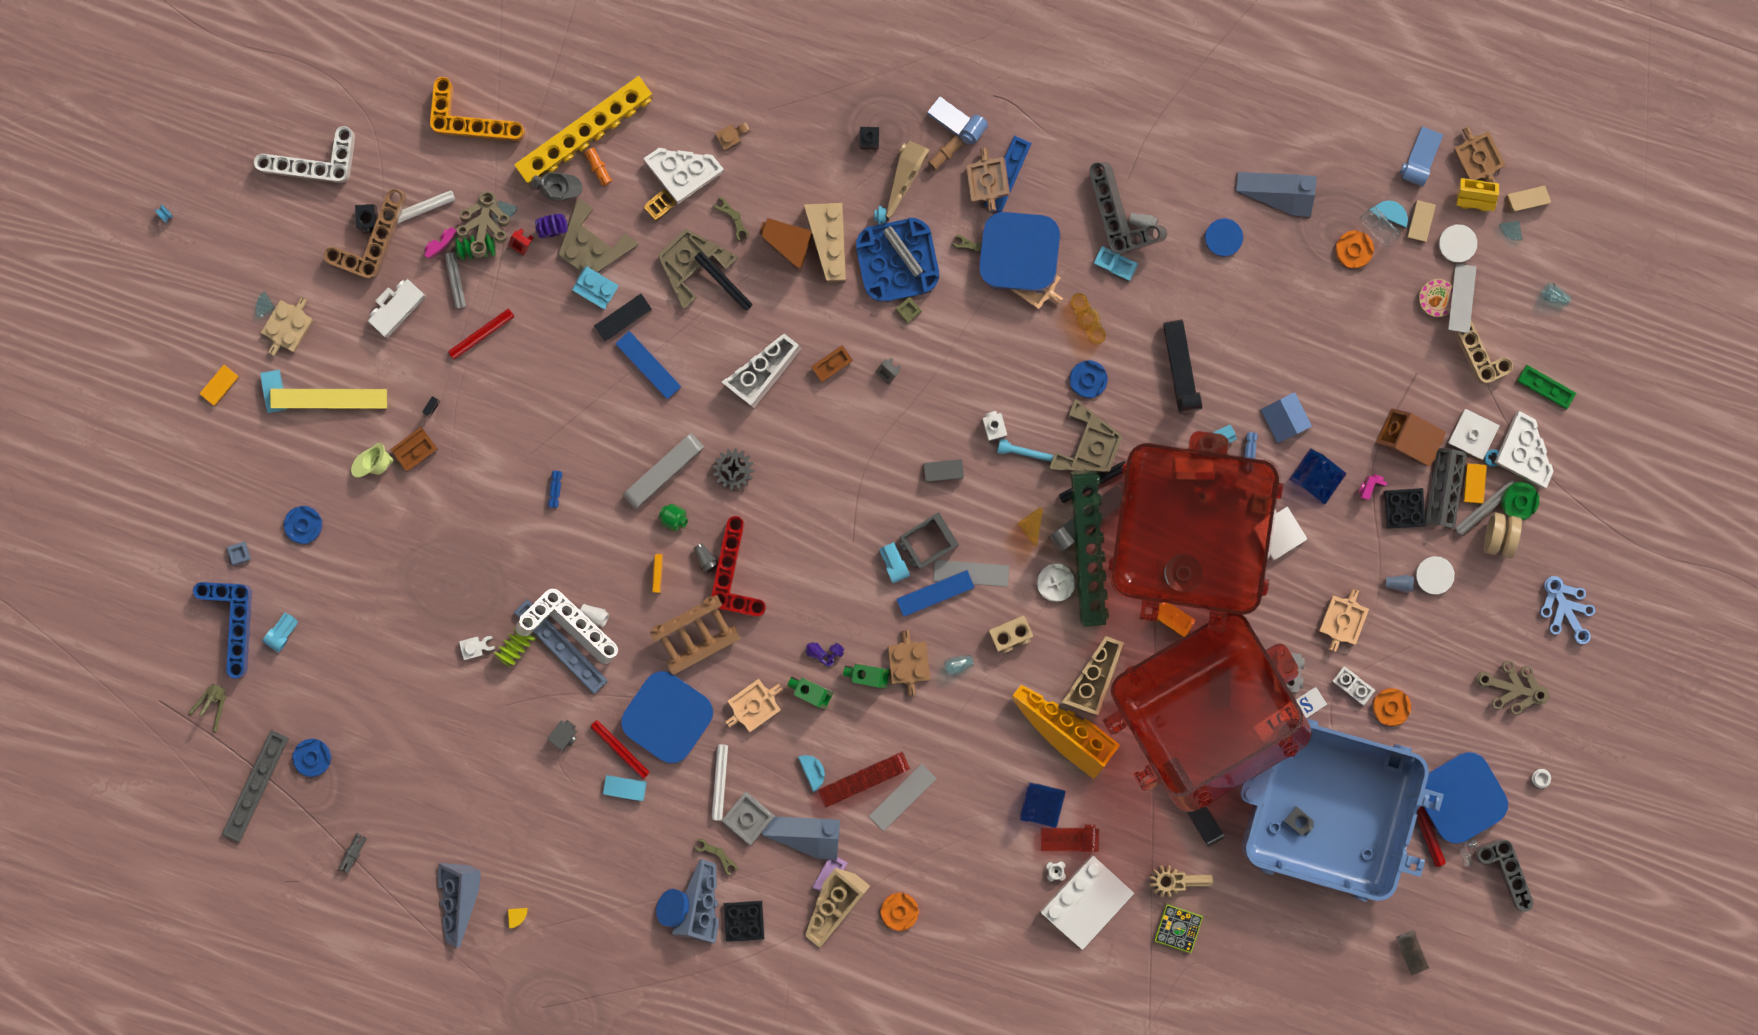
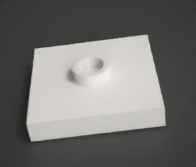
M1464 409L1448 444L1483 460L1500 425Z

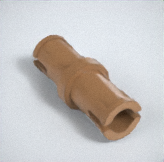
M955 135L944 147L941 146L939 148L940 151L928 161L929 165L934 170H937L947 159L950 160L952 154L963 145L961 139Z

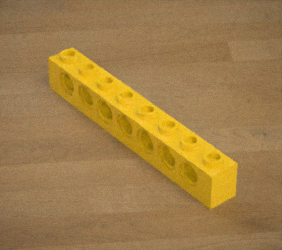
M637 76L515 163V167L530 186V181L535 175L541 179L546 173L555 172L559 168L558 165L563 161L565 163L569 162L574 158V153L587 149L590 146L589 143L594 139L596 141L601 139L605 135L604 132L609 128L611 130L615 129L621 124L620 120L625 117L627 119L632 117L636 113L635 110L637 108L650 104L652 102L651 98H653L652 93L640 76ZM631 94L637 96V100L634 103L627 102V97ZM618 105L621 107L619 114L611 113L613 106ZM598 117H605L606 122L603 125L599 126L596 124ZM583 128L590 129V134L586 137L580 135V131ZM573 139L575 141L574 146L571 148L565 147V141ZM552 150L559 151V156L556 159L549 158V153ZM537 161L543 162V168L540 170H535L533 167Z

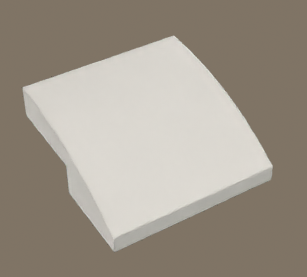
M1285 507L1252 528L1272 561L1307 540L1306 535L1288 507Z

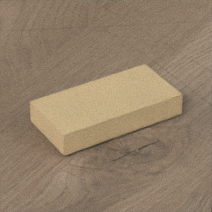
M1416 201L1407 238L1427 242L1436 207L1435 204Z

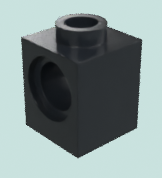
M860 127V149H879V127Z
M375 204L355 205L356 228L361 230L362 233L373 232L378 218L377 206ZM366 214H370L371 221L367 224H363V216Z

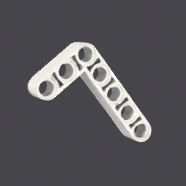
M341 126L336 130L331 163L259 154L254 159V166L259 171L267 174L345 183L350 177L355 134L346 126ZM348 131L350 134L349 138L344 141L341 140V134ZM345 150L347 156L344 159H339V152ZM263 159H268V166L261 168L260 162ZM284 161L287 162V168L280 171L279 164ZM305 164L306 171L298 173L299 165ZM325 167V173L318 176L317 169ZM339 169L344 170L342 178H336L335 174Z
M549 589L521 616L515 627L519 635L528 636L550 615L599 662L608 664L618 653L616 644L556 589ZM548 597L552 598L555 603L550 602ZM535 610L541 611L542 615H538ZM562 611H566L569 616L563 615ZM522 622L528 623L530 628L525 627ZM576 624H580L583 629L577 628ZM590 637H594L597 642L591 641ZM604 650L609 651L611 655H606Z

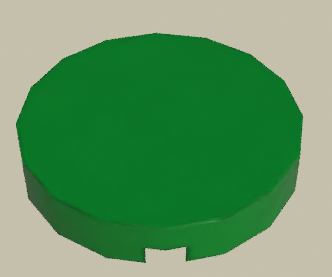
M1525 482L1511 484L1504 491L1501 498L1503 511L1509 517L1515 516L1521 518V520L1530 518L1529 516L1537 511L1540 504L1539 494L1536 489Z

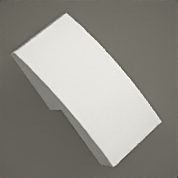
M1345 666L1333 680L1337 686L1363 706H1365L1376 691Z

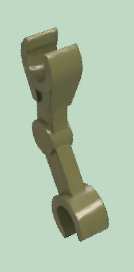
M718 197L724 202V205L718 207L714 203V206L717 210L729 214L734 219L737 228V239L741 241L739 233L742 231L746 233L748 239L749 233L743 228L740 213L732 209L724 198Z
M961 235L955 236L962 240V244L957 245L953 243L954 247L969 248L976 252L981 251L982 243L971 242Z
M698 839L705 846L702 849L695 846L697 851L702 852L705 850L719 856L728 875H731L728 871V866L732 865L736 871L738 870L737 865L726 856L723 848L707 844L704 839Z

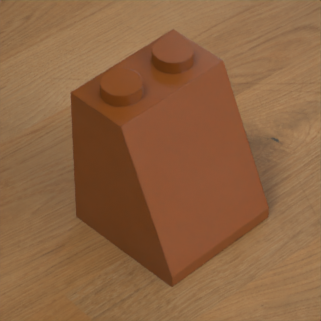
M767 218L766 222H762L759 231L763 241L797 271L801 272L812 238V231Z
M1391 408L1375 443L1419 464L1431 466L1440 445L1444 441L1446 431L1413 413Z

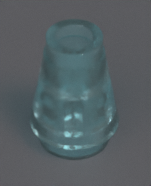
M1547 283L1541 293L1544 300L1568 306L1572 298L1555 283Z
M971 655L950 657L944 661L948 675L955 676L974 666V661Z

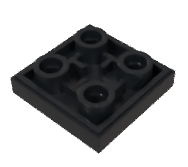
M1423 488L1384 491L1386 529L1426 526Z
M762 900L724 903L726 942L765 939Z

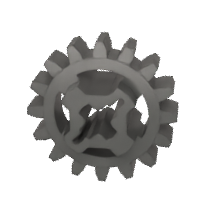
M737 448L734 449L733 453L727 449L726 455L721 452L722 458L715 459L718 465L713 466L714 469H717L714 476L720 477L717 482L723 481L724 488L730 485V489L733 490L734 486L737 485V488L741 489L740 484L743 483L747 486L746 480L753 479L749 474L755 472V470L750 469L754 462H748L750 456L744 457L745 451L742 450L739 454ZM731 457V461L728 464H722L725 459ZM739 457L744 460L746 467L738 463ZM735 460L736 467L739 468V471H735V474L733 476L732 472L729 470V467L733 466ZM721 471L727 472L729 481L723 477ZM740 474H745V476L740 481L736 482L737 477Z

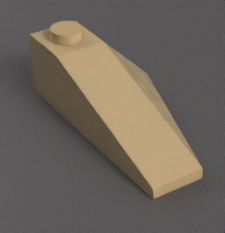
M909 141L908 144L904 143L898 152L901 155L886 214L888 220L892 217L929 156V149L912 141Z
M835 868L823 882L805 936L820 948L864 895L870 885L854 873Z

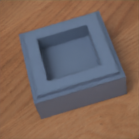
M246 541L226 547L232 565L252 560Z

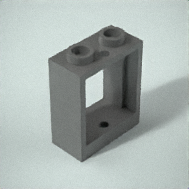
M939 512L901 535V541H899L904 552L908 550L911 554L909 560L914 568L918 566L919 569L959 545ZM935 521L948 541L949 546L921 563L906 538Z

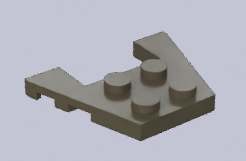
M579 198L559 255L581 272L587 266L598 273L628 251L637 247L639 243L624 233L613 248L608 246L582 226L583 222L593 211V208Z
M686 228L658 254L684 309L697 298L684 282L701 267L694 258L698 252L702 251L708 258L713 256L726 270L738 259L737 255Z
M1075 400L1069 417L1087 423L1075 458L1073 459L1055 452L1049 470L1109 473L1123 436L1105 421L1099 419L1078 400Z

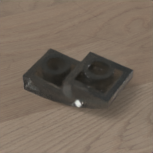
M1414 930L1396 937L1411 975L1430 969Z

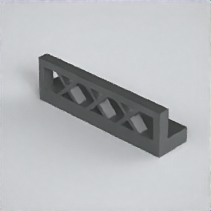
M1444 448L1438 449L1426 524L1455 528L1466 452ZM1456 455H1459V461L1456 465ZM1455 475L1456 480H1455V483L1453 484L1452 480H1453V476ZM1452 494L1453 498H1452V502L1450 503L1449 498H1450V495ZM1449 513V523H1446V517Z

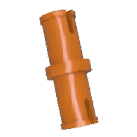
M595 148L584 152L592 167L591 171L596 174L601 186L609 185L613 180L610 178L605 169L606 165L599 158Z

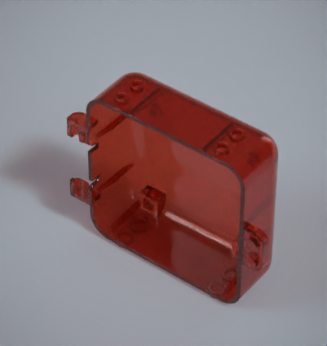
M1205 431L1194 432L1190 436L1188 447L1146 442L1131 450L1127 462L1123 464L1122 469L1125 480L1114 556L1109 560L1108 570L1111 571L1112 587L1119 595L1142 600L1141 620L1157 622L1160 603H1170L1210 610L1207 630L1225 632L1228 613L1246 615L1258 608L1263 597L1268 595L1270 579H1266L1275 516L1278 499H1282L1284 483H1281L1280 470L1274 462L1265 458L1228 453L1229 440L1225 435ZM1165 567H1166V576H1167V580H1168L1169 585L1167 584V582H1166V580H1165V575H1164ZM1146 607L1152 608V614H1145ZM1216 618L1223 619L1222 625L1215 624Z
M1228 612L1219 617L1212 618L1207 624L1135 666L1128 667L1125 672L1114 679L1111 685V696L1119 710L1103 719L1111 735L1122 731L1128 725L1149 761V765L1145 766L1144 771L1133 773L1142 791L1150 790L1161 783L1176 807L1186 812L1197 811L1206 806L1209 807L1213 801L1285 759L1292 756L1295 757L1299 751L1308 745L1312 735L1308 720L1286 685L1287 682L1293 680L1299 674V667L1290 651L1284 644H1275L1265 650L1246 617L1237 612ZM1119 722V724H1118L1117 726H1115V727L1112 726L1113 724ZM1149 775L1150 779L1144 782L1143 778Z

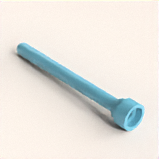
M1001 438L997 449L998 454L1005 455V453L1009 454L1010 452L1052 462L1054 457L1051 454L1011 445L1008 440Z

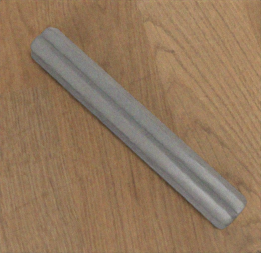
M1509 481L1455 527L1456 532L1460 536L1465 534L1501 503L1504 491L1515 482Z

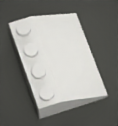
M1091 854L1044 905L1040 912L1083 950L1131 898L1134 892Z

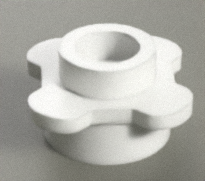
M1060 861L1055 864L1049 862L1046 865L1048 869L1047 879L1049 881L1054 879L1062 881L1066 878L1064 862Z

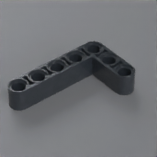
M1183 319L1163 322L1178 412L1180 415L1198 412L1202 410V400L1200 392H1196Z

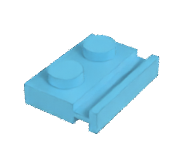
M585 266L571 290L605 310L618 285Z

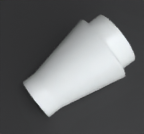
M583 604L580 609L597 627H604L608 621L609 613L605 609Z

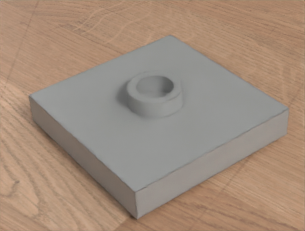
M746 791L721 821L751 846L774 819L775 815Z

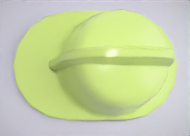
M377 443L357 456L352 464V475L357 478L369 473L380 475L393 463V458L385 451L382 443Z

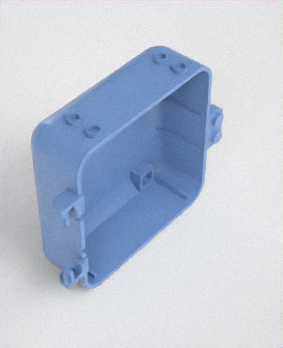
M1303 717L1300 720L1287 719L1279 723L1273 732L1264 767L1252 765L1246 770L1240 795L1245 802L1253 804L1244 834L1242 850L1245 857L1251 863L1260 867V870L1264 873L1273 875L1274 872L1351 893L1354 894L1353 897L1365 902L1368 899L1382 901L1391 897L1396 891L1401 872L1421 877L1425 860L1406 855V848L1411 840L1417 818V810L1420 806L1439 811L1444 794L1425 789L1429 775L1428 765L1421 756L1411 752L1412 748L1394 744L1393 747L1318 726V721ZM1430 794L1436 796L1435 802L1429 801ZM1295 806L1314 820L1312 824L1314 827L1307 835L1304 833L1301 836L1284 821L1294 810ZM1298 817L1295 820V825L1299 828L1303 827L1306 823L1304 817ZM1411 863L1417 865L1415 871L1409 869Z

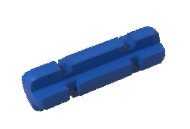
M552 471L551 478L553 479L550 483V499H548V507L558 508L560 479H562L563 474L561 471Z

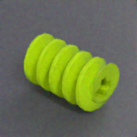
M513 628L516 634L509 633L508 636L511 640L504 639L506 647L499 645L501 653L494 652V655L508 667H510L509 664L515 665L516 661L514 658H521L519 652H526L523 646L530 647L531 645L528 640L535 641L533 635L521 636Z

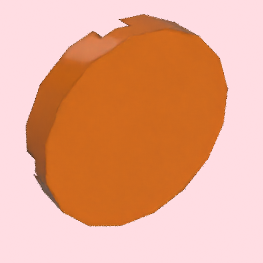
M1357 230L1348 231L1336 243V257L1347 268H1361L1369 263L1373 256V241L1363 232Z
M1387 688L1375 696L1372 711L1380 723L1387 726H1398L1404 723L1410 715L1411 702L1403 691L1396 688Z
M893 893L886 897L882 903V920L892 930H907L918 919V904L907 893Z

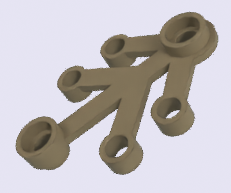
M490 191L482 192L476 204L460 212V220L469 223L457 228V236L460 239H465L469 235L468 232L479 226L477 239L471 244V253L478 258L486 254L484 240L487 227L495 235L496 242L504 243L507 240L506 232L501 230L489 217V212L491 210L498 218V224L501 227L509 225V216L504 214L496 205L497 197ZM482 209L481 215L470 221L471 215Z
M1507 660L1502 664V669L1507 672L1512 683L1492 678L1488 672H1479L1476 675V683L1481 687L1491 685L1510 691L1500 698L1496 697L1492 700L1491 704L1495 709H1501L1505 703L1521 694L1529 697L1520 703H1513L1510 706V711L1513 714H1520L1524 708L1533 703L1543 705L1549 700V691L1547 688L1538 685L1533 676V669L1530 666H1523L1520 673L1523 677H1526L1531 689L1523 686L1514 670L1515 665L1512 661ZM1506 663L1511 664L1510 670L1505 668ZM1525 668L1530 670L1529 675L1524 674ZM1483 676H1486L1488 678V681L1486 683H1483L1481 681V678ZM1538 692L1543 693L1542 699L1537 698ZM1496 700L1501 701V705L1499 707L1495 706ZM1515 705H1518L1520 708L1518 712L1513 710Z

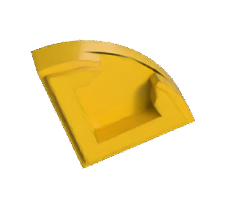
M528 908L508 909L509 928L517 927L525 920Z

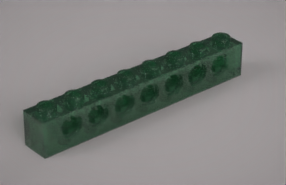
M1094 470L1070 472L1080 624L1083 627L1106 625V619H1109L1108 608H1105V600L1108 599L1107 589H1104L1106 571L1103 570L1102 563L1105 562V552L1101 548V543H1104V534L1100 532V524H1103L1102 513H1099V505L1102 504L1101 494H1098L1100 476ZM1089 486L1091 488L1090 494L1083 496V489ZM1092 506V512L1084 515V508ZM1093 525V531L1090 534H1086V526ZM1089 544H1094V550L1091 553H1087L1086 547ZM1095 563L1096 568L1092 572H1088V565ZM1096 582V589L1090 591L1088 588L1089 584ZM1098 601L1096 609H1090L1091 602Z

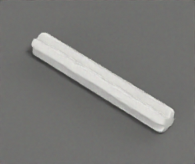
M445 192L403 209L398 223L455 201L453 192ZM390 214L385 217L388 221H391L394 217V214Z
M719 744L717 747L712 820L718 821L722 820L728 754V745Z

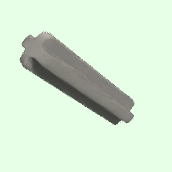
M891 226L883 231L884 235L915 277L923 272L922 268Z
M454 252L445 254L454 304L457 309L466 307L456 254Z

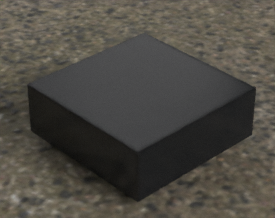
M432 396L422 413L429 417L432 416L440 404V400Z

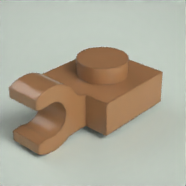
M746 122L735 129L731 124L715 134L726 151L742 142L739 136L750 131V128Z

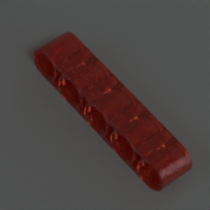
M902 751L824 786L817 791L826 808L902 774L911 768Z

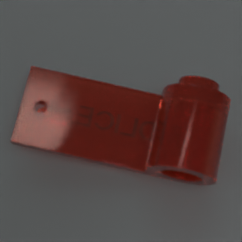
M1084 824V828H1041V851L1099 852V828H1096V824Z

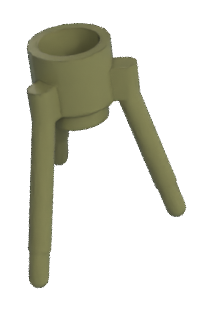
M212 683L189 711V715L193 714L206 697L208 700L199 716H203L211 701L217 703L220 700L213 732L216 733L223 704L227 696L224 694L225 689Z

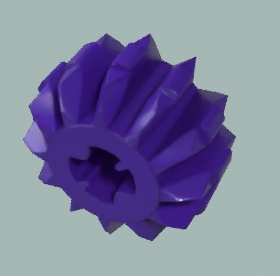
M563 214L549 215L535 221V230L538 237L542 239L558 236L568 231L567 220Z

